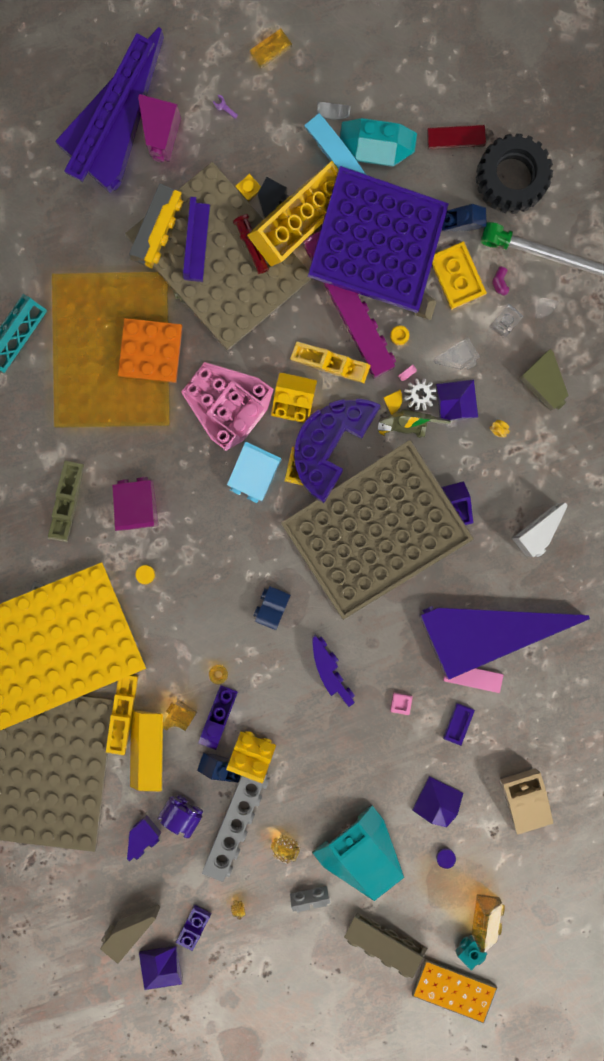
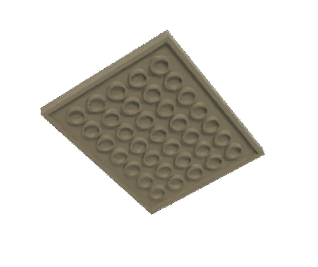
M211 162L177 190L182 194L183 206L180 212L177 211L174 216L176 218L173 229L169 228L167 233L169 235L165 247H161L159 251L161 253L158 264L154 263L153 268L228 351L312 280V278L307 277L309 270L293 252L281 263L270 266L266 261L269 270L263 274L257 273L245 242L239 238L240 233L237 226L233 224V220L241 215L248 214V220L252 229H254L264 219L220 169ZM190 197H196V203L210 204L203 282L183 280ZM144 218L125 233V236L132 244L136 239Z
M411 439L334 488L325 503L316 500L281 523L343 620L474 540V537Z
M83 695L0 731L1 841L91 852L96 851L108 756L106 746L114 699Z

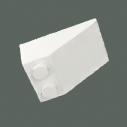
M565 502L555 504L512 538L525 556H536L538 558L546 552L545 548L550 544L568 506Z

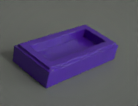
M456 703L443 739L462 746L475 710Z

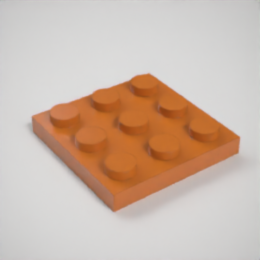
M124 318L118 376L177 383L183 325Z

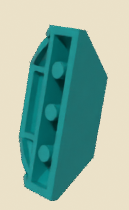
M360 118L342 122L340 139L357 162L394 167L408 156L414 154L417 133L399 123Z

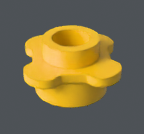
M496 420L493 422V426L489 427L492 433L498 437H506V434L510 432L508 430L509 425L502 420Z

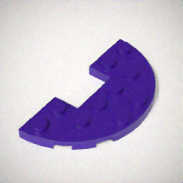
M365 399L334 401L321 410L315 411L301 427L294 449L296 470L304 487L317 500L325 503L343 472V468L327 461L343 433L347 431L362 439L378 413L380 404Z

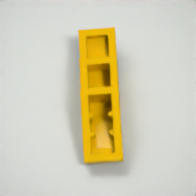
M296 342L290 360L363 384L371 366L368 363L353 360L347 356Z
M130 675L118 680L113 711L110 717L106 753L125 755L138 675Z

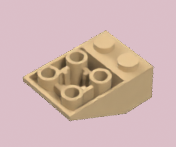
M536 768L500 779L517 835L554 824L541 773Z

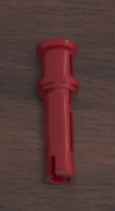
M241 215L233 220V224L237 226L240 240L246 244L257 273L263 274L269 270V267L262 254L247 236L253 230L248 220L249 215Z

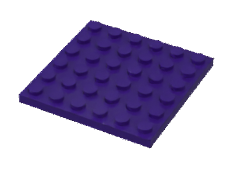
M340 166L307 277L417 313L421 305L449 203Z

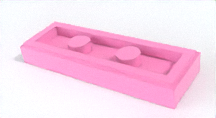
M475 668L449 680L444 675L443 681L500 693L504 674Z

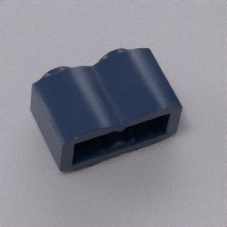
M271 586L268 589L264 588L260 598L264 601L261 607H256L253 617H256L255 622L277 630L291 594Z

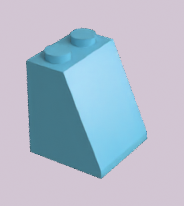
M245 442L227 484L231 487L229 491L238 495L243 492L248 495L247 499L258 503L259 500L263 502L282 459Z

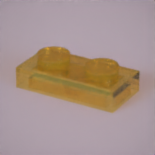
M280 28L252 48L250 54L262 69L290 49L292 43Z

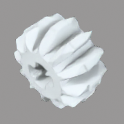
M416 378L414 384L408 383L410 389L404 390V393L410 395L406 396L404 400H411L408 404L409 407L416 404L415 411L419 410L420 405L422 410L425 411L426 404L431 407L433 403L430 400H436L437 398L431 395L436 392V389H429L433 383L429 382L428 385H425V378L422 379L421 384ZM421 390L425 398L423 396L421 399H418L416 392L418 393Z

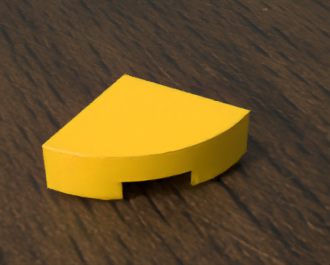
M401 390L383 398L391 415L396 413L402 404Z

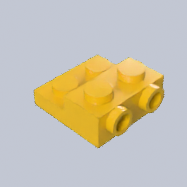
M240 731L226 770L263 783L276 745L272 744V741L268 738L259 739L250 731Z

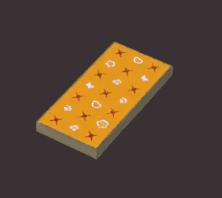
M425 958L412 996L484 1023L497 991V986Z

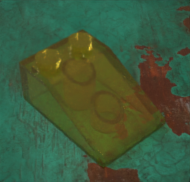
M480 894L476 896L472 934L480 952L484 953L498 940V935L502 933L500 918L504 916L505 905L500 897Z

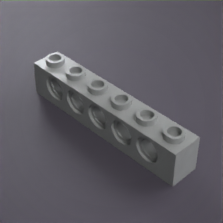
M268 771L263 783L241 776L202 874L224 882L225 877H230L233 866H230L233 859L237 860L240 852L238 845L240 841L244 842L248 833L245 828L254 819L255 813H252V811L261 802L262 796L259 794L262 788L266 789L270 779L267 777ZM250 783H253L256 785L257 789L255 791H249L246 788V786ZM246 801L249 804V808L242 809L239 803ZM239 819L242 825L236 827L232 824V821ZM226 837H232L235 840V842L233 844H227L224 839ZM219 855H225L227 857V861L221 862L218 860L217 857Z

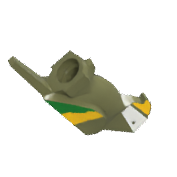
M403 409L398 413L380 418L378 432L383 436L390 431L405 434L415 433L417 437L421 438L425 437L427 422L451 424V420Z

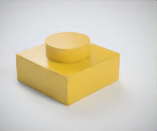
M249 173L235 188L249 202L257 195L261 186Z

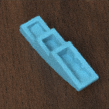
M320 113L304 125L308 133L317 142V146L327 156L329 162L333 161L338 169L342 166L366 175L357 160Z

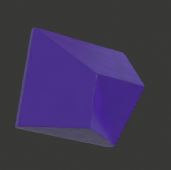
M474 380L436 384L439 418L451 421L478 418Z
M429 776L412 811L431 824L447 828L458 815L464 793Z
M177 946L139 951L144 990L182 985Z

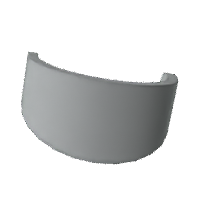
M317 102V114L320 113L323 118L340 120L350 115V105Z

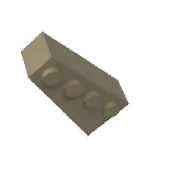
M357 913L344 936L347 942L354 947L359 946L364 949L368 956L379 958L385 966L394 967L399 970L398 973L400 975L413 979L428 948L421 945L419 949L415 947L412 940L408 938L400 939L396 932L386 928L382 930L380 929V924Z

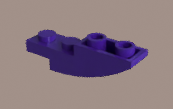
M315 634L312 636L313 653L320 678L331 696L338 692L347 706L350 707L355 703L353 699L355 695L349 687H344L342 684L344 680L338 671L336 673L333 672L338 668L337 662L339 660L333 651L331 653L325 648L327 643L322 636L318 638Z

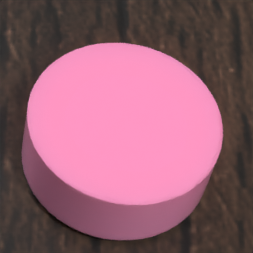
M412 364L401 372L398 377L401 381H405L417 369Z

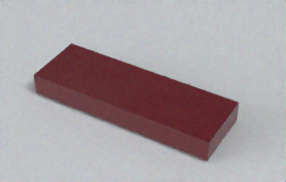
M485 125L428 128V149L485 146Z

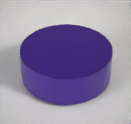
M443 848L438 851L436 860L440 867L449 869L454 866L456 856L451 849Z

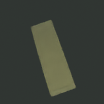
M64 461L55 494L56 501L48 533L49 539L68 542L84 464Z

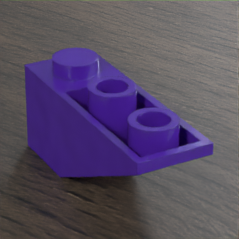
M220 685L198 744L214 750L217 749L238 694L237 691Z

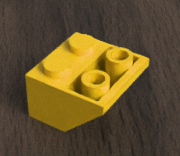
M280 372L276 384L271 416L305 423L310 417L317 380Z

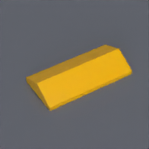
M133 710L130 787L137 791H162V713Z

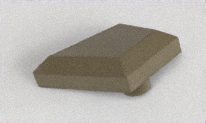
M424 291L419 311L417 313L414 312V315L431 320L437 301Z

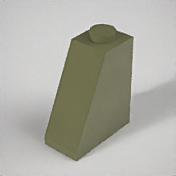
M549 349L519 378L551 411L555 408L559 410L566 403L564 399L569 395L554 352Z

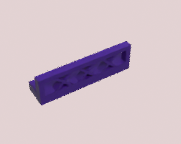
M190 197L183 280L203 282L210 204L196 203V197Z

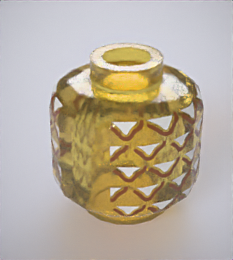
M281 835L278 839L275 838L270 848L273 850V857L286 864L292 861L295 862L300 852L298 841L286 835Z

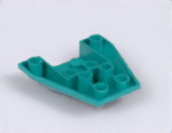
M371 805L357 816L358 821L330 843L328 840L325 841L312 853L326 870L375 901L400 882L404 875L385 821L374 806Z

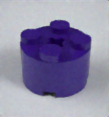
M178 795L177 798L172 796L169 797L157 819H162L160 823L177 835L179 832L185 834L184 838H190L202 819L203 810L195 805H189L187 803L188 800L181 795Z

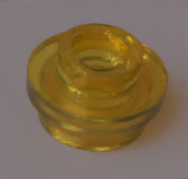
M215 665L209 671V678L215 684H222L228 678V671L222 665ZM220 671L222 673V677H216L215 672Z
M234 900L231 906L232 915L240 920L241 917L246 915L242 901L237 902V900Z

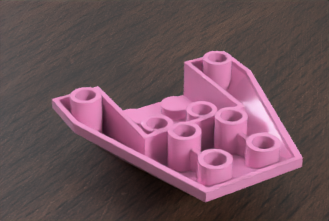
M204 362L181 393L210 439L227 451L244 441L268 409L274 389L257 377Z

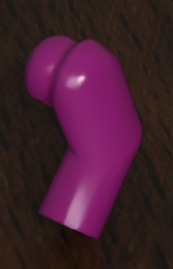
M499 266L492 284L498 294L505 296L509 293V287L504 281L508 270L505 267Z

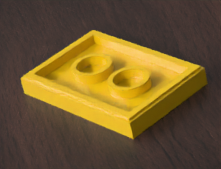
M464 241L435 253L432 268L451 310L487 294Z

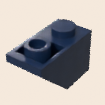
M469 204L447 210L442 231H472L486 227V207Z
M202 754L197 771L209 779L238 783L241 775L226 770L229 758L217 754Z

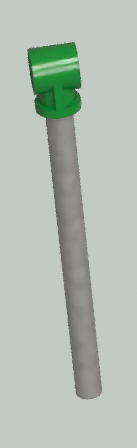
M487 222L486 227H484L480 243L487 247L498 248L502 246L505 250L508 247H512L604 277V264L513 236V231H504L502 225L494 222Z

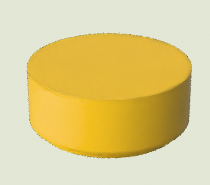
M401 325L394 327L390 333L392 343L398 346L404 345L409 339L408 329Z
M149 565L140 566L136 571L137 581L141 584L151 583L155 579V570Z

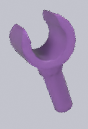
M217 95L218 99L222 102L217 104L213 101L215 108L226 111L236 119L238 114L226 105L222 95Z

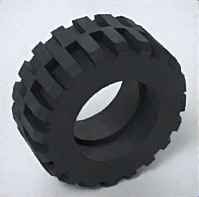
M516 133L515 137H512V134L505 135L503 139L499 137L486 148L476 170V183L479 184L477 189L479 194L483 193L485 203L488 201L492 203L491 208L494 210L498 207L501 208L500 212L502 213L511 211V214H517L520 210L525 212L530 207H534L550 187V180L553 177V170L550 169L553 165L552 159H547L549 152L547 149L543 150L541 148L543 144L540 141L535 143L532 141L533 137L529 135L527 138H523V134ZM507 159H516L524 163L531 174L530 184L526 188L518 190L506 187L497 175L499 163Z

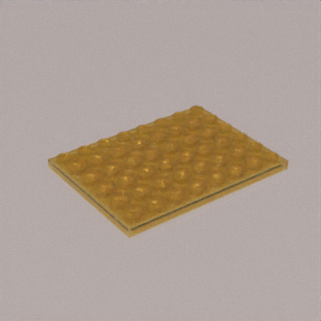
M158 272L52 274L54 427L170 426V382L118 376L124 318L169 323L168 284Z

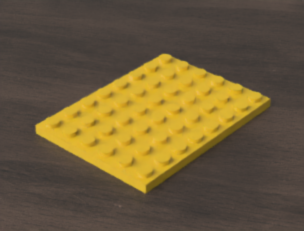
M102 562L0 604V731L146 669Z

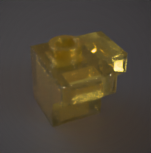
M180 700L175 704L172 702L166 710L168 716L163 722V729L167 731L171 727H179L186 731L197 711Z

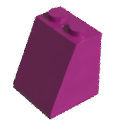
M139 94L138 99L145 141L150 156L157 162H170L181 121L178 105Z
M148 477L136 478L137 482L129 483V479L118 480L117 484L112 485L115 531L159 526L153 480H148Z

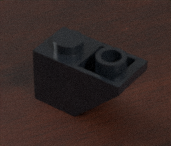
M266 177L257 193L264 219L289 197L287 195V187L269 177Z

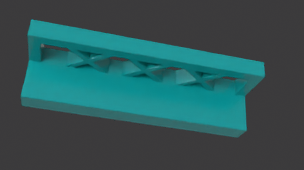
M22 294L0 326V355L5 354L6 361L2 367L0 366V371L3 373L6 372L48 311L25 294ZM33 306L40 309L36 317L30 318L29 312ZM23 323H27L28 329L26 332L19 334L18 327ZM16 338L17 345L15 348L8 349L7 343L9 340Z

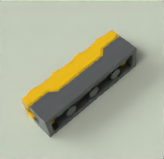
M159 183L130 250V260L144 266L146 265V267L151 269L154 263L158 264L161 257L159 251L162 246L165 247L169 235H167L169 228L173 229L176 218L174 216L177 211L180 212L184 201L182 200L181 192Z

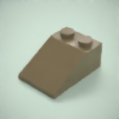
M157 904L118 921L115 926L111 924L101 939L103 943L100 950L118 964L155 921L160 906Z

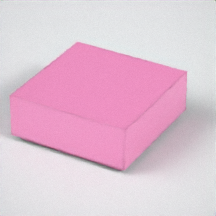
M393 692L390 712L409 715L413 696Z

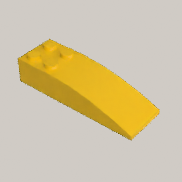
M333 161L329 162L298 188L247 235L270 266L285 260L323 223L339 170Z

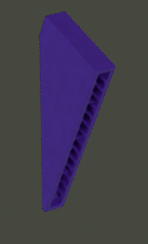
M160 27L148 38L154 42L155 46L88 171V174L109 193L112 190H117L122 183L121 181L141 118L138 97L139 94L145 96L148 94L164 39ZM112 79L55 141L59 148L70 158Z
M433 606L423 609V614L419 615L444 675L448 680L590 619L589 615L452 608L434 609Z

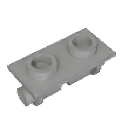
M327 886L290 894L293 912L297 911L299 913L310 910V904H313L314 909L327 907V904H330Z

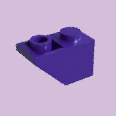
M148 815L137 822L129 832L127 860L129 862L133 858L139 859L145 853V848L148 846L152 848L160 841L161 831Z

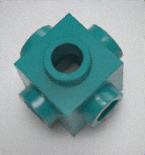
M472 934L469 937L463 938L459 943V947L455 950L457 957L471 971L477 965H481L488 955L485 949L486 944L479 937L476 939Z

